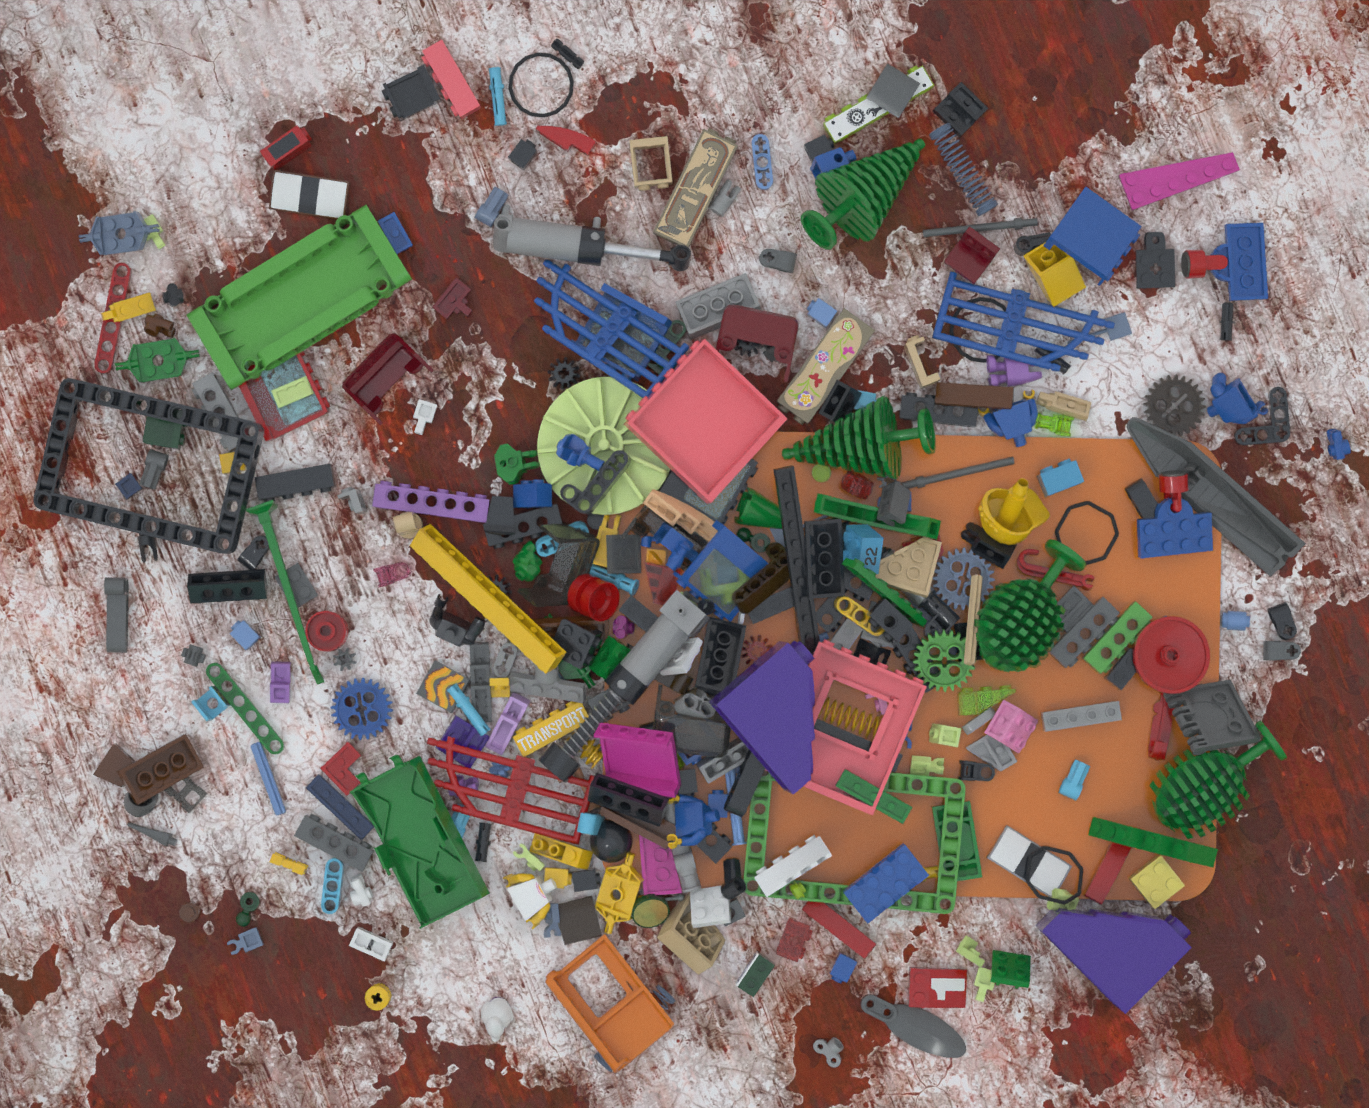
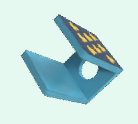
M210 686V690L199 699L191 701L206 721L213 720L230 706L216 686ZM210 698H215L218 701V706L215 709H210L207 705Z

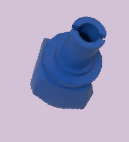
M567 434L557 444V456L567 461L569 465L581 467L586 464L599 472L605 464L604 460L592 455L591 447L587 446L576 435Z

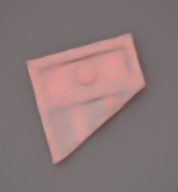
M645 561L644 564L653 603L664 605L677 590L678 583L676 581L678 578L673 575L674 571L668 566ZM676 569V572L680 574L681 569Z

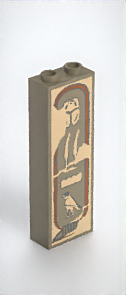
M708 128V131L703 129L653 234L677 246L684 245L688 248L690 247L738 149L735 140L727 136L724 139L718 136L719 133L711 128Z

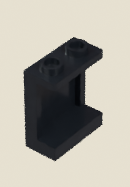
M424 65L417 67L418 70L399 79L383 84L384 89L381 91L386 101L390 99L392 103L390 110L393 117H398L400 121L441 102Z

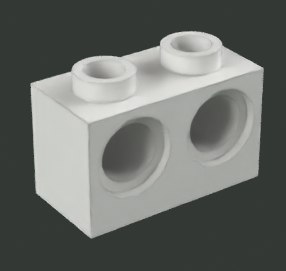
M357 927L349 946L385 961L394 942L361 927Z

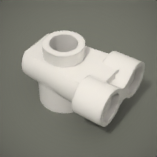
M361 873L353 876L350 881L354 889L350 892V896L355 906L362 904L363 907L371 904L373 893L370 887L366 888Z

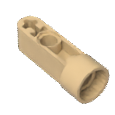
M404 512L393 516L395 529L403 538L414 539L419 529L423 528L422 519L414 512Z

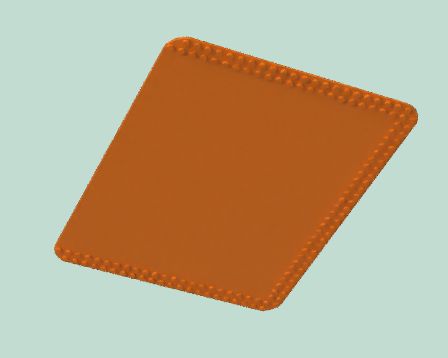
M775 432L752 458L758 462L756 465L758 470L753 477L748 478L746 482L748 484L747 487L753 488L777 505L779 504L773 469L794 466L803 524L804 521H811L823 516L814 513L817 493L877 507V499L882 494V488H878L881 485V481L877 480V478L882 477L876 473L870 475L864 471L862 473L855 472L853 469L847 471L843 470L841 466L836 469L832 468L827 462L831 469V476L825 482H818L812 476V469L816 464L808 463L806 457L804 462H797L795 457L787 460L782 457V450L784 448H793L794 443L797 441H801L803 444L804 438L809 435L813 438L815 432ZM935 435L936 450L933 454H926L924 452L920 438L900 441L902 465L901 474L897 479L900 482L914 480L915 477L919 476L927 477L1009 457L1014 458L1015 464L927 484L922 488H909L911 491V512H907V514L941 521L939 535L944 550L942 556L949 558L947 554L949 551L952 555H955V549H958L959 553L962 552L963 548L966 549V553H969L972 544L962 539L961 532L966 530V524L969 522L982 527L978 508L985 493L991 489L1002 488L1009 490L1020 478H1024L1028 481V488L1038 495L1049 511V519L1033 529L1024 541L1017 544L1011 558L1003 569L985 560V564L991 563V566L987 568L988 571H994V573L989 575L990 578L995 579L989 582L994 587L993 589H987L989 593L996 590V585L1009 583L1011 580L1032 579L1041 582V578L1023 574L1018 569L1017 558L1023 550L1036 549L1039 550V554L1037 556H1025V562L1050 568L1055 559L1046 551L1045 543L1048 539L1057 541L1055 529L1069 506L1090 501L1112 513L1119 536L1107 558L1086 565L1083 571H1074L1067 567H1064L1062 571L1084 576L1087 574L1093 575L1095 577L1093 582L1085 581L1086 584L1093 585L1091 590L1085 591L1081 587H1075L1093 605L1101 597H1104L1120 612L1117 615L1118 618L1136 601L1152 616L1151 622L1163 618V616H1175L1194 623L1205 635L1210 648L1208 670L1197 685L1219 681L1221 532L1212 526L1213 551L1150 558L1138 557L1137 519H1141L1124 488L1142 478L1157 504L1164 500V493L1159 492V478L1154 475L1133 439L1025 437L1027 444L1016 447L1013 438L1006 440L1004 437ZM1189 441L1220 467L1218 460L1209 449L1199 443ZM1070 459L1071 462L1076 460L1084 482L1044 497L1037 479V475L1041 474L1040 470L1049 466H1053V469L1057 468L1059 462ZM746 464L712 503L706 504L699 496L694 497L690 488L685 493L684 500L717 519L749 465ZM890 477L884 479L887 485L894 482ZM739 493V495L736 498V500H738V503L742 496L741 493ZM738 503L733 510L729 509L726 514L728 519L724 526L735 535L738 529L746 527L751 531L752 535L763 533L769 537L770 544L775 542L770 528L735 523V516H739V512L736 511ZM644 504L627 512L610 515L608 521V528L613 529L615 517L621 515L618 535H640V542L643 536L653 537L663 522H665L694 544L692 548L698 552V555L709 543L695 531L691 535L677 523L674 526L670 525ZM1089 505L1070 510L1059 530L1062 544L1075 551L1084 561H1089L1102 557L1105 554L1115 532L1111 518ZM849 522V525H862ZM871 527L883 537L882 547L886 546L895 552L903 548V542L910 541V538L918 537ZM759 539L757 543L761 547L764 541ZM652 541L651 547L641 546V573L625 574V576L640 581L639 588L632 597L659 617L662 614L659 610L676 590L685 592L691 589L689 587L684 589L676 582L678 578L673 575L674 571L666 565L672 552L661 543L656 544V542ZM745 542L751 548L750 542ZM647 549L666 550L665 568L662 570L661 575L647 572L645 568ZM766 551L756 552L766 562H771ZM710 553L697 570L703 569V574L706 576L704 568H710L712 584L714 586L725 584L717 583V563L713 561V555ZM685 557L681 567L677 568L676 572L682 576L692 562ZM939 558L938 562L943 563L942 559ZM954 562L952 570L956 573L961 571L962 565L959 562ZM968 562L965 565L963 576L958 577L961 580L957 593L958 596L961 595L963 583L968 582L966 578L969 568ZM977 567L971 568V576L975 574L980 575V570ZM736 568V581H737V580H739V578H738V573H737V568ZM696 570L689 578V583L699 590L701 584L699 573ZM649 578L660 580L658 587L651 586ZM852 578L850 585L852 588L857 589L860 587L861 581L858 578ZM790 580L773 594L791 587ZM932 580V583H931V587H932V588H934V587H933L934 584H937V581H936V580ZM949 580L946 584L949 591L956 589L955 581ZM1059 582L1053 583L1051 589L1057 596L1055 597L1057 602L1073 585ZM970 585L965 588L967 596H970ZM892 588L896 590L898 593H900V598H904L909 601L907 596H905V593L901 592V590ZM619 589V605L615 613L608 619L609 635L625 645L628 643L635 646L646 633L638 625L635 624L634 633L627 635L624 639H619L613 634V622L618 616H625L619 609L630 597L629 592ZM848 590L845 593V596L851 598L866 610L869 609L871 601L877 603L881 599L874 591L868 601L864 599L863 602L853 597L854 593ZM652 591L657 592L655 599H653ZM938 594L937 596L941 599L943 595ZM987 595L983 596L985 600L989 599ZM706 596L727 614L735 607V603L721 605L719 596ZM828 598L814 599L815 611H817ZM842 600L839 607L841 610H844L846 605ZM983 601L980 603V609H982ZM951 603L949 607L960 617L955 624L966 623L968 620V606L965 605L964 610H961L960 605L954 609V603ZM794 607L755 624H752L749 614H745L743 625H746L737 677L777 642L782 641L791 644L794 640L796 642L799 641ZM859 610L855 614V619L857 621L862 620L864 613L862 610ZM714 611L707 615L708 617L720 619L714 614ZM739 612L731 622L738 624ZM830 614L822 616V622L825 625L832 623L833 618ZM1097 614L1094 617V623L1100 626L1103 623V617ZM843 616L838 622L842 625L846 618ZM1133 619L1128 620V629L1134 630L1136 628V622ZM706 623V625L700 630V632L695 636V637L700 638V639L703 641V643H704V638H705L707 623ZM913 624L912 628L919 639H926L923 633L926 626L921 627ZM818 625L819 634L826 632ZM953 625V626L951 627V630H953V633H954V635H955V630H954V625ZM1108 625L1104 631L1106 632L1111 626ZM840 626L835 630L834 633L831 630L829 633H827L829 639H827L828 641H831V639L838 631ZM1083 628L1080 631V636L1083 639H1088L1090 636L1089 630ZM1065 631L1060 632L1061 637L1059 640L1066 634ZM861 633L849 649L853 651L851 655L854 654L859 640L862 639L860 638ZM1117 633L1114 636V642L1116 644L1123 642V636ZM904 634V635L902 636V638L900 639V641H899L900 644H902V643H904V642L906 641V635H905V634ZM1094 639L1090 643L1092 647L1098 640ZM1069 642L1067 650L1070 653H1074L1077 648L1076 644ZM703 643L700 647V652L692 662L691 669L684 673L693 678L687 691L695 687ZM1134 643L1132 645L1128 644L1124 649L1131 648L1133 650ZM888 646L881 647L891 650L886 664L888 666L887 670L895 672L897 669L906 673L905 677L912 680V674L908 675L903 667L905 663L902 658L898 659L895 655L894 648ZM932 647L929 650V653L932 655H937L940 652L937 647ZM1106 647L1103 648L1101 656L1105 659L1110 657V650ZM911 650L908 653V658L910 660L916 657L914 655L915 650ZM1082 652L1076 657L1078 661L1071 668L1069 666L1064 668L1048 653L1045 660H1040V666L1037 668L1028 667L1025 671L1020 672L999 671L990 667L984 660H976L974 664L975 669L969 670L972 673V677L966 676L968 682L961 681V688L954 685V691H952L949 686L946 692H944L943 687H940L938 691H936L935 687L927 693L924 692L913 718L912 730L908 731L907 737L912 742L911 749L907 748V741L904 740L899 752L903 756L896 773L910 774L912 755L931 757V761L936 758H944L943 775L934 772L929 773V776L957 779L960 776L961 767L959 760L988 764L969 752L965 747L987 735L984 732L992 719L969 735L965 733L962 727L991 706L996 712L1003 700L1038 720L1035 730L1030 734L1025 747L1020 753L1010 749L1017 760L1015 764L1003 771L994 768L995 776L990 781L961 780L965 784L966 789L964 802H971L982 877L957 881L956 896L1038 898L1026 882L986 858L1006 825L1041 847L1048 846L1069 851L1074 855L1083 867L1082 890L1080 896H1078L1079 899H1089L1084 895L1109 845L1112 843L1111 841L1088 835L1093 817L1216 848V830L1211 833L1205 824L1201 825L1206 835L1200 837L1193 828H1190L1188 830L1194 838L1187 839L1180 829L1173 828V831L1163 825L1155 814L1152 800L1156 804L1157 796L1149 785L1153 780L1160 789L1162 784L1156 773L1161 770L1167 778L1169 774L1164 765L1169 762L1175 769L1178 767L1173 760L1175 756L1178 755L1185 762L1187 758L1184 756L1183 751L1189 749L1192 753L1187 743V740L1191 737H1184L1175 720L1176 717L1172 715L1170 716L1172 726L1165 760L1157 761L1148 757L1153 716L1157 714L1153 711V705L1160 702L1161 693L1147 686L1137 672L1122 690H1118L1104 679L1109 671L1106 674L1104 672L1101 674L1097 673L1082 659L1085 655ZM884 653L879 656L878 662L884 659ZM943 657L941 660L942 664H946V661H948L946 657ZM1115 658L1111 664L1114 666L1119 659ZM952 666L949 669L952 674H956L960 670L957 666ZM653 680L635 704L629 705L630 709L621 714L619 711L613 713V718L604 723L639 728L641 724L658 721L660 731H663L661 728L662 724L678 714L674 708V699L682 694ZM833 680L826 699L830 697L827 713L834 700H837L834 716L841 703L844 702L842 716L847 707L851 705L849 719L854 710L858 708L857 722L860 714L865 710L863 725L869 714L872 713L870 728L875 718L879 716L877 730L884 716L881 715V711L877 712L874 701L878 700L877 697L866 699L865 695L867 693ZM604 681V691L609 689V685ZM1119 701L1122 720L1047 732L1043 731L1040 712ZM827 703L823 708L819 718H817L821 721H823ZM834 706L832 707L827 719L823 722L831 724L830 721ZM840 708V710H839V712H838V714H837V716H836L834 722L831 724V725H833V726H835V727H838L837 724H838V720H839L841 708ZM847 711L842 723L838 728L873 742V735L877 724V720L869 736L866 738V732L870 718L868 719L862 733L859 735L862 717L860 718L854 732H852L851 730L855 714L851 722L849 723L847 729H844L848 715ZM723 718L710 726L720 740L717 746L718 749L738 738ZM687 721L672 729V732L688 756L711 743L704 731L695 735ZM932 724L961 728L958 747L929 742V731ZM708 753L702 755V759L708 756ZM1075 759L1090 766L1082 784V791L1076 801L1058 793ZM603 760L602 775H605L606 772ZM690 763L687 766L684 764V767L680 769H695L698 792H694L695 796L693 797L703 800L707 806L708 794H712V790H724V794H727L725 774L708 784L696 764L692 765ZM989 767L982 768L981 776L989 778L992 774ZM764 770L762 776L767 775L768 771ZM913 780L912 788L914 790L921 789V780ZM772 781L764 866L768 869L774 865L772 861L781 855L783 858L789 856V850L797 845L800 848L806 845L805 840L813 835L816 838L818 836L821 837L832 856L796 878V880L850 885L902 843L907 846L918 862L925 868L938 866L939 850L932 807L945 805V799L938 796L887 792L913 807L904 824L877 809H875L873 815H870L804 786L793 795L784 791L776 781ZM953 783L950 786L952 793L957 794L960 792V784ZM758 803L755 805L754 811L757 814H762L765 812V806L762 803ZM750 804L744 816L741 817L744 842H747ZM727 812V818H720L719 821L713 823L718 827L715 831L720 836L724 833L732 841L730 843L732 846L734 841L730 812ZM1214 819L1212 823L1216 828L1217 821ZM631 831L633 844L630 853L635 854L632 867L642 877L639 835ZM714 835L706 837L708 845L713 846L716 844L717 838ZM759 842L751 844L753 852H759L762 849V845ZM747 844L732 846L716 864L697 845L691 846L701 888L722 886L725 883L723 861L726 859H739L741 878L744 880ZM1132 847L1105 900H1145L1128 877L1158 854ZM1049 851L1072 866L1059 889H1065L1072 895L1076 894L1078 891L1079 868L1069 855ZM1161 855L1185 885L1166 901L1192 899L1201 894L1213 879L1216 859L1212 868ZM626 857L614 863L602 861L605 870L609 866L622 865ZM938 877L926 879V881L920 882L911 890L936 893ZM751 880L747 883V888L755 891L758 888V883ZM641 882L639 890H643V882ZM792 884L786 886L785 891L787 893H792L789 888ZM826 888L824 894H835V890L833 888ZM1037 890L1040 895L1047 896L1039 890Z

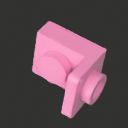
M870 694L865 695L866 699L874 697ZM877 698L878 700L874 701L877 712L881 711V715H884L888 706L887 702Z

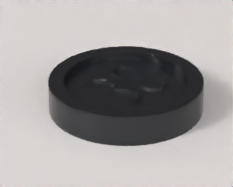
M589 514L587 518L588 525L592 529L599 530L604 515Z

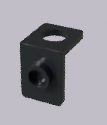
M860 639L853 655L859 657L860 654L870 658V663L877 665L879 656L884 653V659L880 663L886 665L891 650L878 647L864 639Z

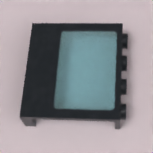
M751 459L713 502L706 504L672 470H670L669 475L658 491L688 504L714 522L717 520L724 525L728 519L726 514L729 509L733 510L738 503V500H736L739 493L743 494L746 490L748 478L753 477L757 472L758 467L756 465L758 462Z

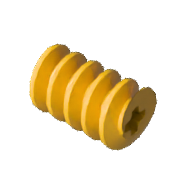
M594 738L587 741L588 745L582 747L583 751H579L582 752L580 759L587 757L586 765L593 763L591 769L603 758L602 750L599 751L601 745H593L595 742Z
M382 983L374 984L365 993V1002L372 1010H382L391 1001V991ZM377 993H379L380 998H382L379 1001L376 1000L375 995Z

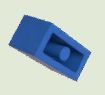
M525 480L521 481V484L513 485V508L552 507V485L544 483V480H533V483L532 481Z

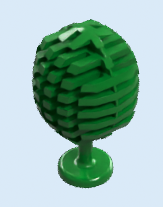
M1048 539L1045 543V549L1055 561L1041 582L1032 579L1011 580L1009 583H1000L995 586V591L990 592L988 595L989 599L983 602L982 609H979L977 612L979 619L974 620V626L978 628L976 640L977 646H979V655L990 667L1004 672L1025 671L1028 667L1037 668L1041 665L1040 660H1045L1048 652L1054 648V642L1059 640L1061 637L1060 632L1064 631L1065 623H1061L1060 614L1064 615L1065 609L1061 605H1057L1055 598L1057 596L1051 589V586L1064 567L1074 571H1083L1086 567L1084 559L1068 546L1056 540Z
M1261 720L1256 722L1255 727L1262 740L1237 758L1224 750L1225 753L1211 750L1209 753L1205 752L1194 757L1189 749L1183 751L1184 756L1187 758L1185 762L1178 755L1173 758L1178 767L1174 769L1169 762L1164 765L1169 774L1167 778L1161 770L1156 773L1162 784L1160 789L1153 780L1149 786L1157 796L1156 804L1153 800L1152 803L1155 814L1163 825L1173 831V828L1180 829L1187 839L1194 838L1188 830L1190 828H1193L1200 837H1203L1206 834L1201 825L1205 824L1212 833L1216 830L1212 820L1215 819L1220 826L1226 824L1221 815L1223 812L1230 819L1235 817L1230 807L1232 803L1239 812L1244 808L1237 797L1240 793L1247 801L1250 796L1242 784L1243 778L1247 781L1244 766L1267 750H1271L1280 761L1287 759L1285 752Z

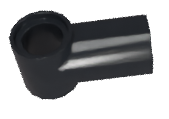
M1048 232L1032 236H1021L1014 244V251L1017 255L1023 256L1045 243L1051 234ZM1025 242L1028 249L1022 250L1019 247V243Z
M735 858L723 861L725 883L721 886V893L728 900L733 899L746 890V883L741 878L739 859Z

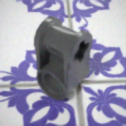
M765 249L761 252L759 261L764 267L793 273L797 254L788 251ZM767 253H769L770 257L773 258V260H770L769 263H767L766 259L763 258V256H766Z
M1263 641V660H1293L1298 658L1301 653L1300 646L1293 642ZM1291 645L1292 648L1296 649L1292 656H1290V653H1287V649H1290Z

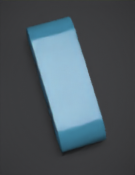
M581 812L577 832L598 835L605 817L599 814Z
M337 858L328 860L325 866L321 908L326 914H333L340 907L344 863ZM332 861L339 863L340 869L338 872H333L330 869ZM333 880L337 883L338 888L336 891L329 890V881ZM327 900H333L335 902L336 906L334 910H328L326 908Z

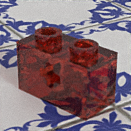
M788 917L775 954L798 962V959H803L806 948H803L805 940L809 941L813 930H810L811 925ZM797 935L800 942L792 945L790 937L794 938Z

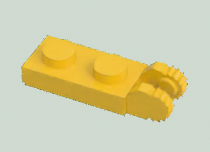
M604 515L602 525L599 527L591 564L607 567L606 535H618L621 515L615 517L613 529L606 528L610 515Z

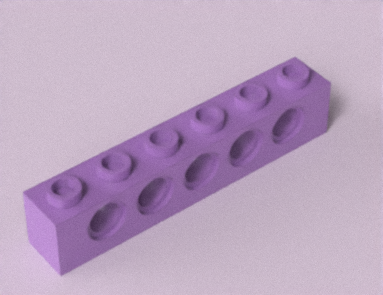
M380 481V484L375 483L373 507L482 523L487 521L490 500L486 499V495L475 494L474 498L467 497L468 493L456 491V495L448 494L449 490L437 489V492L429 491V487L418 486V489H411L409 484L399 483V487L391 486L392 482ZM397 491L399 494L398 500L390 501L389 493ZM414 493L418 496V501L415 504H410L408 496ZM430 496H434L437 499V503L433 507L427 505V499ZM454 499L456 501L454 509L449 510L446 508L447 500ZM467 502L475 504V509L472 512L465 511L464 506Z

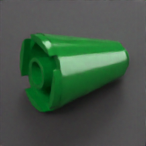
M747 487L748 492L744 491L736 509L739 512V516H735V523L782 529L779 505L753 488Z

